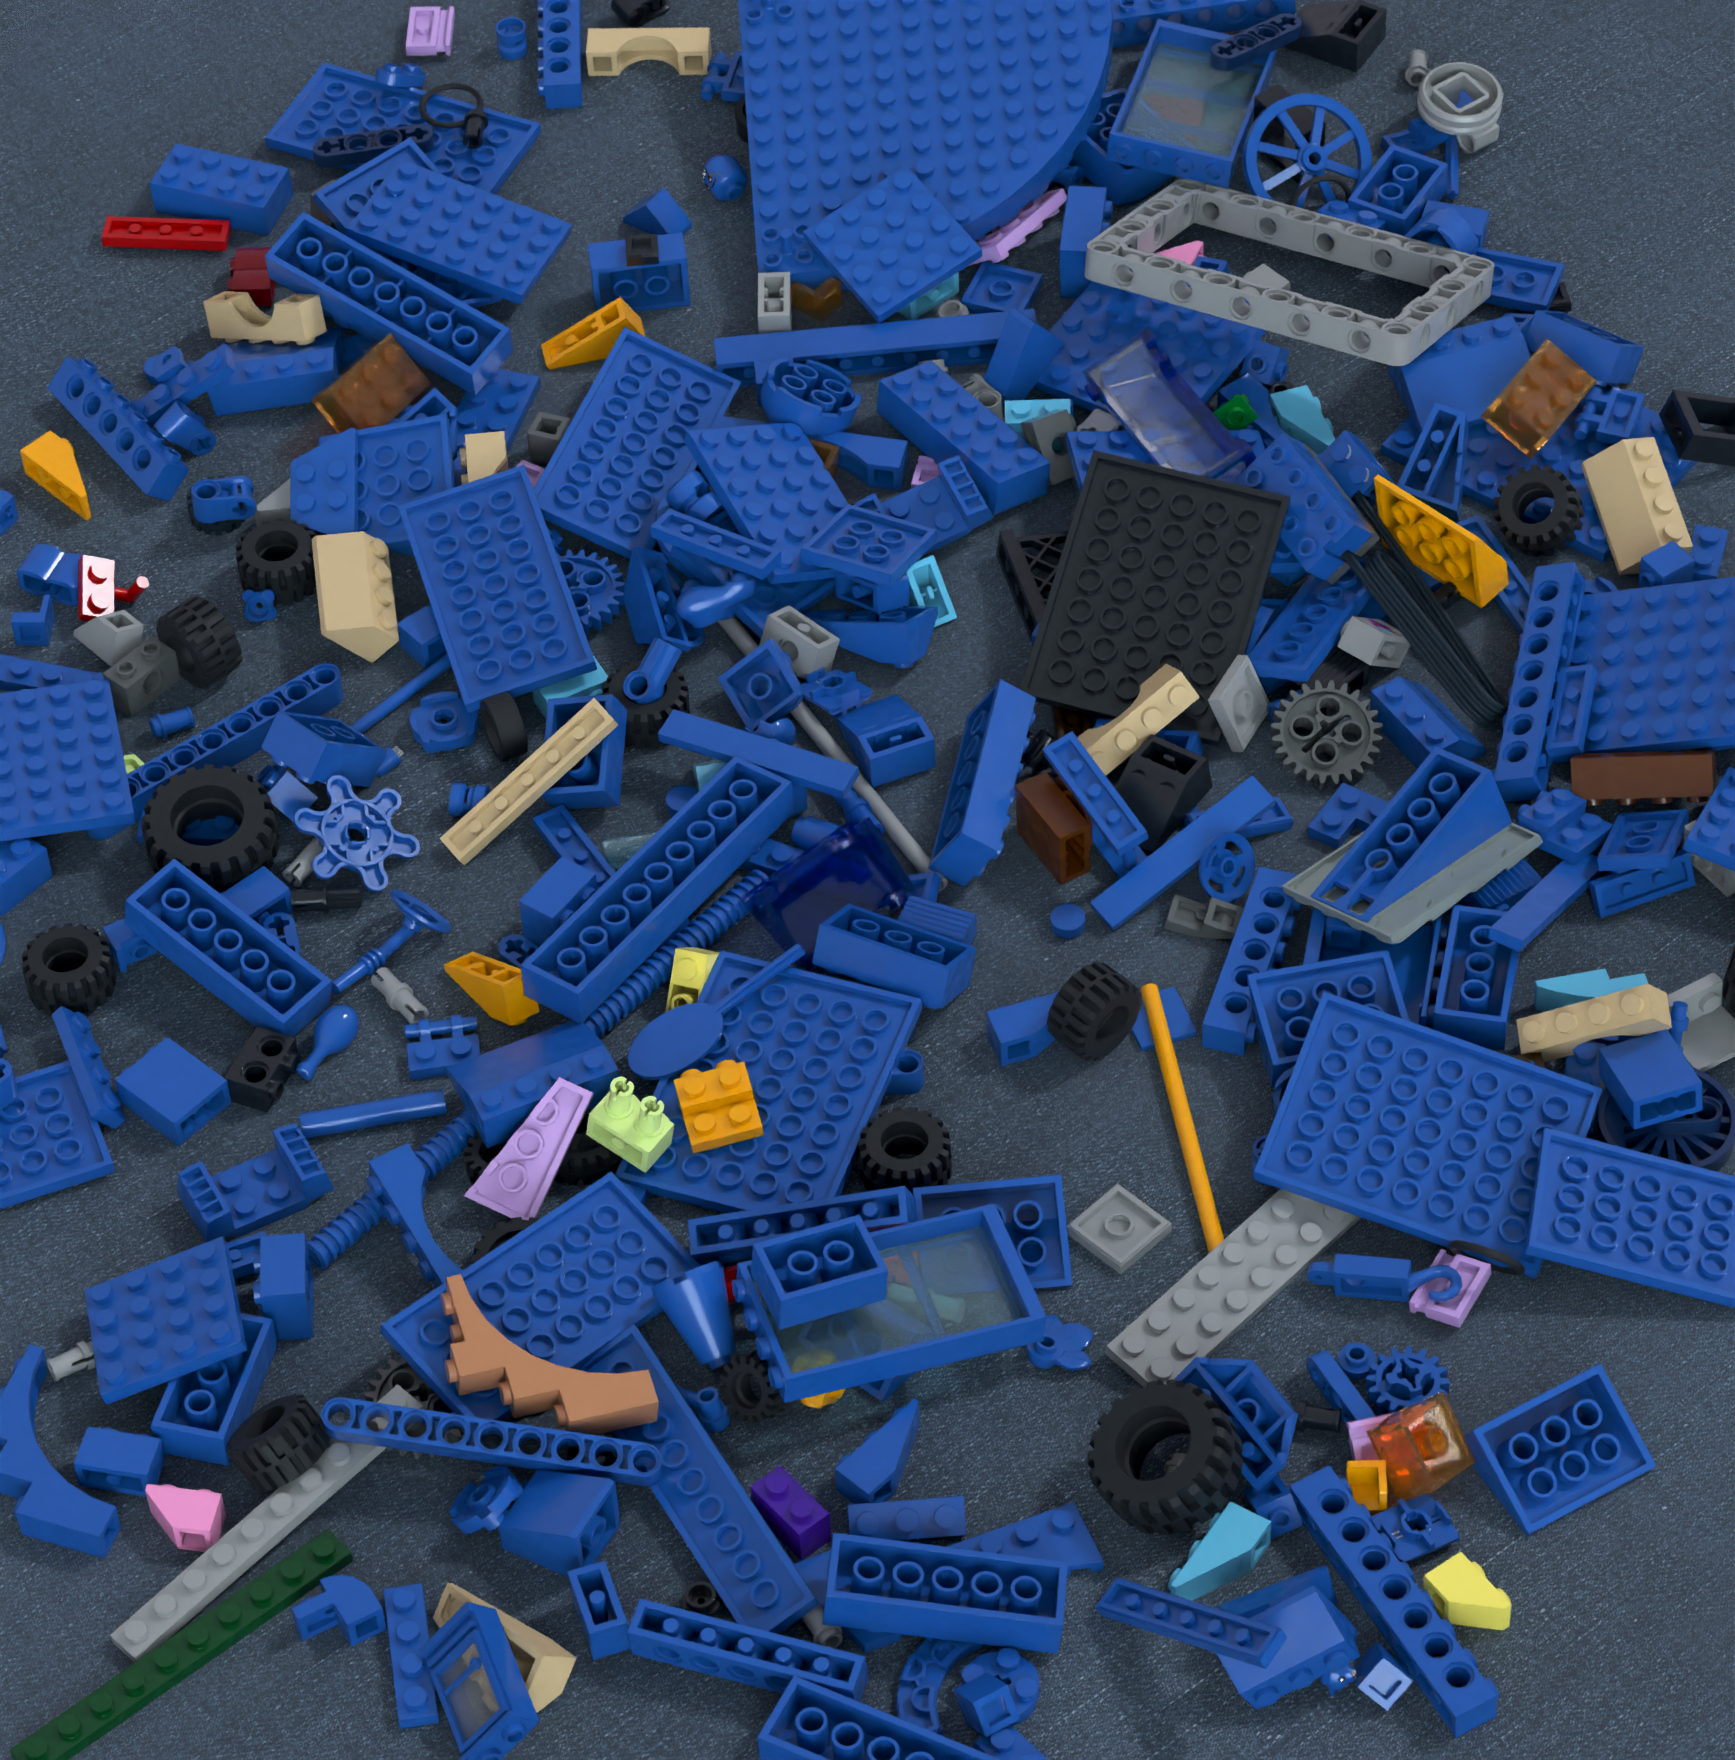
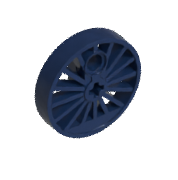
M1693 1068L1702 1081L1703 1111L1633 1130L1606 1088L1600 1098L1597 1112L1599 1141L1627 1149L1634 1147L1632 1150L1647 1153L1653 1148L1651 1155L1660 1157L1663 1147L1666 1146L1667 1159L1677 1161L1676 1150L1685 1164L1717 1172L1727 1162L1734 1147L1735 1102L1720 1082L1707 1073ZM1720 1132H1729V1135H1725ZM1694 1154H1696L1697 1156H1699V1157L1702 1158L1703 1160L1698 1161V1159L1696 1158V1156H1695Z

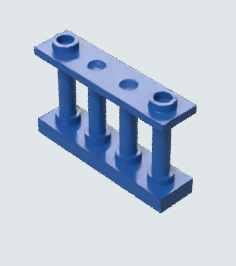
M1073 731L1043 748V753L1092 820L1093 845L1117 878L1120 879L1147 858L1138 845L1149 839L1148 834Z

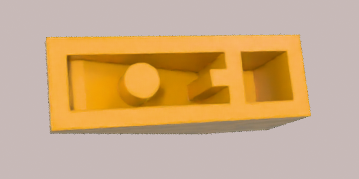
M621 297L617 298L541 344L546 367L551 370L607 359L624 327L645 336L641 318Z
M50 430L20 450L24 472L27 476L86 521L92 518L87 493L74 457V449L67 439H61Z
M473 951L444 964L445 971L491 1018L504 1022L509 1026H516L525 1023L527 1017L540 1012L538 1002L524 995L520 968Z

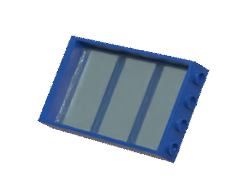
M1158 19L1110 131L1106 160L1228 188L1244 148L1247 134L1253 124L1254 96L1267 89L1273 73L1277 49L1234 70H1216L1209 64L1211 48L1214 44L1232 35Z
M995 1204L870 1232L869 1234L888 1269L886 1299L779 1330L751 1274L752 1260L737 1263V1277L735 1280H732L735 1300L742 1302L745 1308L744 1319L747 1329L749 1331L754 1330L756 1334V1348L759 1358L766 1360L768 1363V1377L773 1390H779L784 1403L1044 1341L1047 1317Z

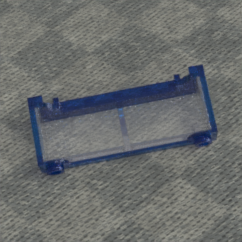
M1149 328L1083 370L1088 383L1084 388L1093 402L1099 400L1152 464L1240 485L1236 478L1256 459L1253 449L1244 439H1234L1174 369L1169 356L1159 351L1156 344L1158 339Z

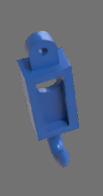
M1336 1253L1334 1263L1313 1262L1309 1265L1307 1274L1310 1282L1334 1286L1335 1296L1409 1302L1411 1292L1419 1286L1436 1278H1446L1451 1283L1447 1290L1443 1292L1430 1291L1428 1295L1431 1300L1441 1302L1454 1298L1462 1288L1461 1276L1457 1270L1450 1266L1435 1265L1412 1273L1411 1260Z

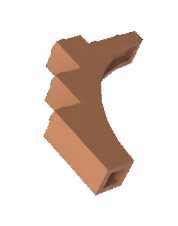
M461 1274L446 1277V1292L441 1293L440 1298L444 1315H451L454 1325H450V1334L453 1344H450V1359L445 1360L444 1364L448 1382H455L459 1396L499 1387L503 1405H510L513 1418L553 1410L558 1428L564 1427L565 1431L590 1435L657 1421L659 1401L649 1370L626 1373L585 1372L558 1366L533 1356L507 1340L486 1320L471 1299Z

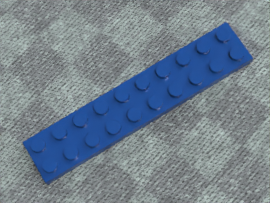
M635 1324L612 1339L592 1359L577 1369L596 1373H626L649 1370L659 1401L657 1421L615 1430L614 1433L618 1439L654 1445L659 1450L662 1457V1475L656 1483L649 1487L738 1624L779 1634L820 1605L806 1581ZM642 1457L635 1462L636 1467L641 1472L652 1470L656 1464L648 1457Z

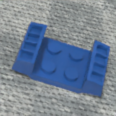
M959 455L938 463V477L882 503L879 502L876 494L873 493L854 504V506L936 529L937 542L922 556L968 535L974 528L994 518Z
M297 1123L272 1130L276 1149L218 1174L210 1176L202 1161L178 1173L177 1193L205 1242L221 1236L224 1238L229 1236L239 1238L306 1209L311 1201L334 1190V1186Z

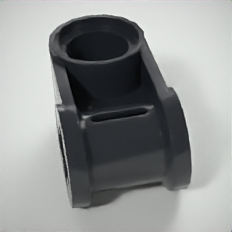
M612 0L611 9L630 28H640L645 23L666 14L670 9V1Z

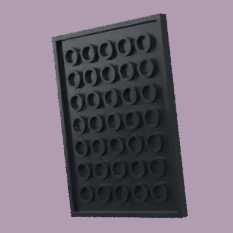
M1093 450L1020 690L1036 697L1035 702L1104 719H1115L1136 700L1140 692V685L1165 664H1168L1183 673L1200 698L1164 727L1165 730L1198 731L1202 743L1219 747L1223 732L1208 699L1237 655H1246L1289 509L1290 497Z

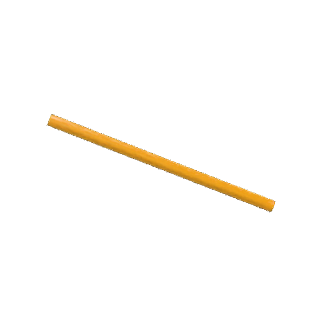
M1149 983L1142 986L1140 992L1208 1253H1210L1224 1240L1158 986Z

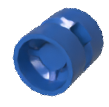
M693 471L683 477L666 497V501L675 511L685 513L704 522L709 521L725 510L716 493L709 491L710 484L698 471Z

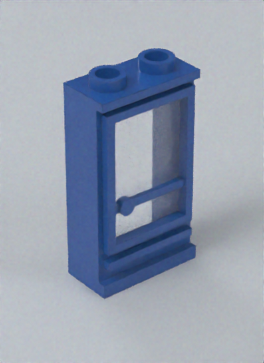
M466 1602L418 1650L421 1658L426 1659L451 1730L462 1754L459 1760H502L540 1722L496 1609Z

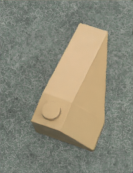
M447 1583L433 1616L439 1629L466 1602L496 1609L536 1713L562 1694L576 1661L575 1656L552 1639L459 1586ZM474 1643L462 1654L468 1666L473 1657H479ZM482 1664L479 1670H475L470 1675L472 1681L479 1682L486 1693L484 1696L485 1702L490 1709L496 1712L499 1710V1706Z

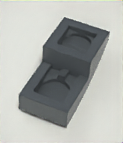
M1174 894L1163 928L1200 938L1233 939L1244 908L1211 897L1209 904L1206 905Z

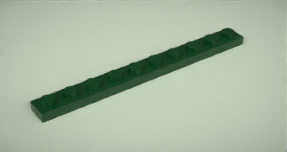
M329 1529L325 1530L10 1749L12 1759H71L320 1585L321 1579L333 1576L353 1562L352 1553Z

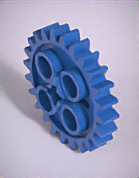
M567 549L566 555L563 557L556 552L585 635L588 636L590 634L589 628L591 627L601 631L602 621L612 624V615H620V606H625L623 600L625 582L623 574L618 573L617 565L609 566L608 557L598 561L597 552L592 553L589 557H585L583 549L580 550L577 556L573 555L570 549Z

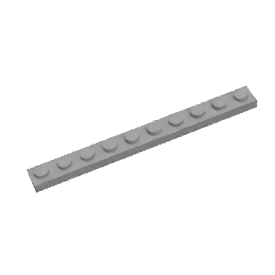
M398 1384L377 1402L424 1410L423 1405ZM382 1417L374 1418L369 1423L368 1428L371 1431L380 1432L387 1427L388 1421ZM334 1439L311 1468L295 1480L274 1491L110 1635L112 1642L135 1663L167 1641L387 1447Z

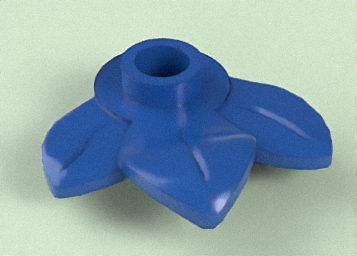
M1056 1315L1046 1316L1044 1341L1026 1345L1029 1361L1039 1368H1051L1057 1364L1067 1370H1081L1092 1365L1090 1358L1083 1350L1091 1343L1093 1332L1080 1323H1067L1063 1325Z

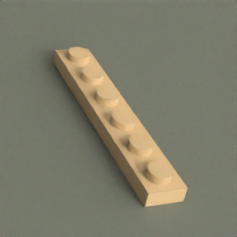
M593 698L451 827L440 840L465 866L619 724Z

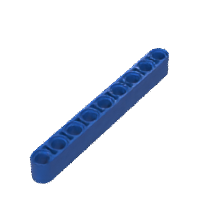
M330 663L319 664L128 773L127 778L135 823L140 820L142 810L145 808L147 801L150 798L154 799L153 792L161 784L166 786L167 779L177 773L180 776L185 774V769L194 766L195 770L204 769V765L212 764L219 769H222L223 765L232 767L262 750L261 746L278 711L321 716L338 706L344 699L339 668ZM132 824L88 829L86 832L93 839L103 840L117 834Z
M335 1397L329 1400L321 1411L322 1421L327 1434L340 1441L533 1470L541 1469L608 1478L615 1482L639 1486H650L656 1483L662 1475V1457L659 1450L654 1445L643 1442L344 1397ZM337 1412H346L350 1415L349 1421L342 1426H335L330 1423L331 1417ZM377 1417L385 1418L388 1421L387 1427L380 1432H374L368 1428L371 1420ZM414 1423H421L427 1427L422 1436L415 1438L406 1434L407 1428ZM451 1429H460L465 1433L463 1439L457 1443L447 1442L444 1436ZM496 1434L503 1441L499 1447L488 1449L482 1445L486 1436ZM528 1440H534L541 1444V1447L537 1453L527 1455L520 1451L521 1445ZM565 1446H573L579 1450L578 1456L569 1461L561 1459L558 1453ZM603 1452H612L617 1456L616 1462L610 1466H602L597 1463L596 1459ZM642 1457H648L656 1464L652 1470L641 1472L634 1467L635 1462Z

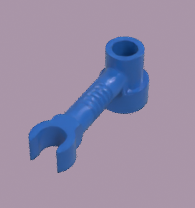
M678 1387L690 1407L695 1408L699 1421L707 1432H719L729 1425L731 1417L727 1405L725 1406L723 1401H721L717 1389L706 1387L696 1393Z

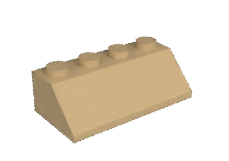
M1654 437L1623 439L1582 462L1581 468L1619 575L1640 573L1641 557L1671 541L1676 542L1686 553H1690L1693 544Z
M363 531L317 535L311 540L321 635L373 663L399 641L388 546L381 539L374 538Z

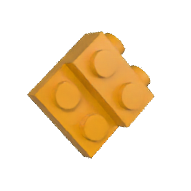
M724 1060L718 1063L715 1069L705 1072L689 1069L683 1072L680 1078L673 1080L693 1154L764 1135L744 1061L736 1063L733 1060Z

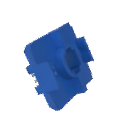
M825 667L806 675V682L800 684L805 693L804 698L832 716L838 713L844 716L848 714L847 709L851 707L855 709L861 708V703L870 699L873 693L872 689L856 680V673L854 671L845 674L839 669H835L825 673Z
M1428 1493L1406 1502L1403 1498L1398 1499L1395 1507L1371 1516L1373 1526L1378 1533L1383 1532L1389 1538L1393 1546V1553L1399 1562L1405 1561L1408 1563L1460 1540L1458 1531L1451 1524V1517L1439 1501H1435ZM1416 1527L1423 1529L1420 1532H1418L1417 1529L1412 1531V1529Z

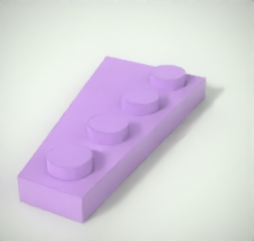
M1061 188L1043 193L1034 202L1029 201L1018 211L1019 215L1001 229L998 226L992 230L993 233L985 236L983 241L979 243L975 241L982 249V257L972 264L988 260L996 263L1008 257V251L1024 243L1027 234L1040 229L1043 226V220L1051 218L1060 212L1059 207L1067 201L1064 189Z
M559 1077L533 1109L529 1117L508 1140V1143L495 1159L491 1161L483 1174L464 1196L510 1218L522 1217V1220H529V1217L536 1218L594 1093Z

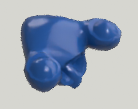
M743 572L734 574L730 581H725L723 585L718 587L705 586L696 578L689 579L684 583L682 589L679 590L680 596L675 605L676 612L679 617L689 622L694 629L706 627L718 620L735 618V603L753 595L756 589V580L753 576Z

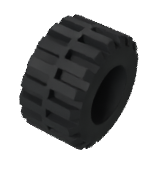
M1538 464L1531 465L1528 471L1521 467L1517 469L1518 475L1513 477L1509 474L1505 478L1508 482L1506 486L1500 484L1497 489L1500 497H1494L1493 505L1497 508V510L1493 511L1494 518L1498 522L1497 526L1508 541L1524 554L1529 551L1532 556L1540 557V553L1543 551L1546 556L1554 554L1553 549L1557 547L1561 552L1567 548L1564 545L1567 540L1573 542L1577 538L1574 531H1581L1583 523L1579 518L1584 517V509L1581 506L1583 504L1582 499L1569 479L1559 470L1555 472L1551 466L1547 465L1542 470ZM1543 497L1555 500L1554 508L1545 520L1535 524L1523 522L1524 512L1534 500Z
M276 519L274 522L267 520L262 522L260 526L254 525L249 528L250 532L244 533L240 537L241 541L237 542L235 554L243 590L250 589L254 592H263L264 589H271L275 593L273 606L277 604L286 606L290 605V602L293 601L298 603L304 600L303 597L305 595L310 596L314 593L316 579L311 539L316 534L313 530H308L307 525L303 523L297 525V521L291 519L287 522L283 521V519Z
M192 596L162 615L156 622L159 641L176 651L179 674L197 688L206 689L238 668L242 662L241 647L233 628L224 615L213 604L202 597Z
M629 662L627 667L620 666L616 669V674L608 676L607 683L603 685L602 694H613L627 709L624 746L630 747L633 745L638 750H643L644 747H650V750L658 749V746L662 744L667 746L669 744L659 741L658 732L673 709L690 714L687 681L684 680V675L681 672H676V667H674L664 685L665 695L657 702L651 704H637L625 695L623 684L625 678L631 672L636 671L641 663ZM648 685L642 689L641 695L647 690Z
M72 923L64 924V927L60 928L53 926L46 933L43 931L36 935L37 940H30L26 945L27 950L23 951V962L21 963L30 1000L34 1002V1006L38 1010L44 1009L45 1014L52 1016L51 1014L60 1006L75 1013L87 1012L88 1014L96 1011L95 1007L97 1005L103 1006L107 1002L106 997L112 996L114 992L113 986L116 985L114 965L106 938L100 936L99 931L94 928L87 930V926L82 924L72 927Z
M1104 962L1088 964L1072 975L1054 998V1002L1048 1012V1032L1082 1060H1098L1112 1052L1129 1034L1141 1010L1142 994L1134 984Z
M895 1107L893 1112L888 1113L885 1110L879 1113L878 1119L872 1117L867 1122L868 1128H863L860 1133L859 1162L861 1180H864V1186L868 1191L905 1186L913 1195V1188L947 1185V1179H950L952 1174L951 1139L947 1127H943V1121L940 1118L935 1117L932 1119L931 1112L926 1110L922 1113L917 1112L916 1107H909V1110ZM906 1153L917 1155L910 1159L894 1158L896 1155Z
M291 1394L266 1404L249 1416L232 1435L227 1444L226 1453L254 1491L257 1490V1492H264L284 1486L305 1473L319 1460L328 1448L332 1437L327 1434L321 1417L303 1394Z

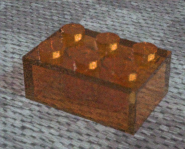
M390 333L366 350L313 397L311 401L338 433H342L354 427L356 430L386 425L432 383Z
M1546 339L1489 405L1481 417L1531 459L1550 439L1597 381L1550 340Z

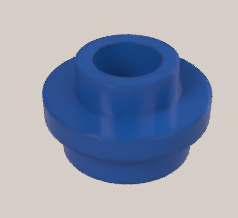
M1363 1343L1347 1344L1338 1353V1365L1346 1376L1352 1379L1365 1378L1369 1375V1365L1371 1363L1376 1364L1374 1351Z

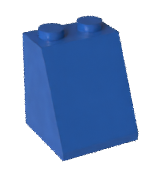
M538 1469L530 1481H525L522 1484L524 1486L523 1492L517 1497L511 1509L503 1512L505 1515L504 1520L497 1526L501 1547L504 1550L568 1577L567 1571L596 1563L621 1526L615 1481L608 1478Z

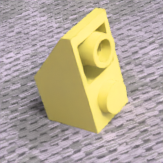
M695 947L675 948L665 1012L685 1004L697 1002L720 952Z
M1459 1552L1424 1575L1423 1589L1430 1594L1435 1605V1611L1443 1619L1446 1618L1451 1624L1502 1631L1509 1627L1511 1601L1502 1589H1496L1488 1581L1480 1565L1476 1562H1471L1462 1552Z

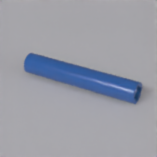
M443 1089L301 1113L299 1114V1119L304 1137L312 1138L447 1114Z

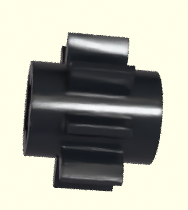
M1040 729L1036 735L1028 731L1029 745L1021 758L1040 772L1043 771L1045 766H1049L1054 770L1045 758L1043 748L1058 739L1043 729Z

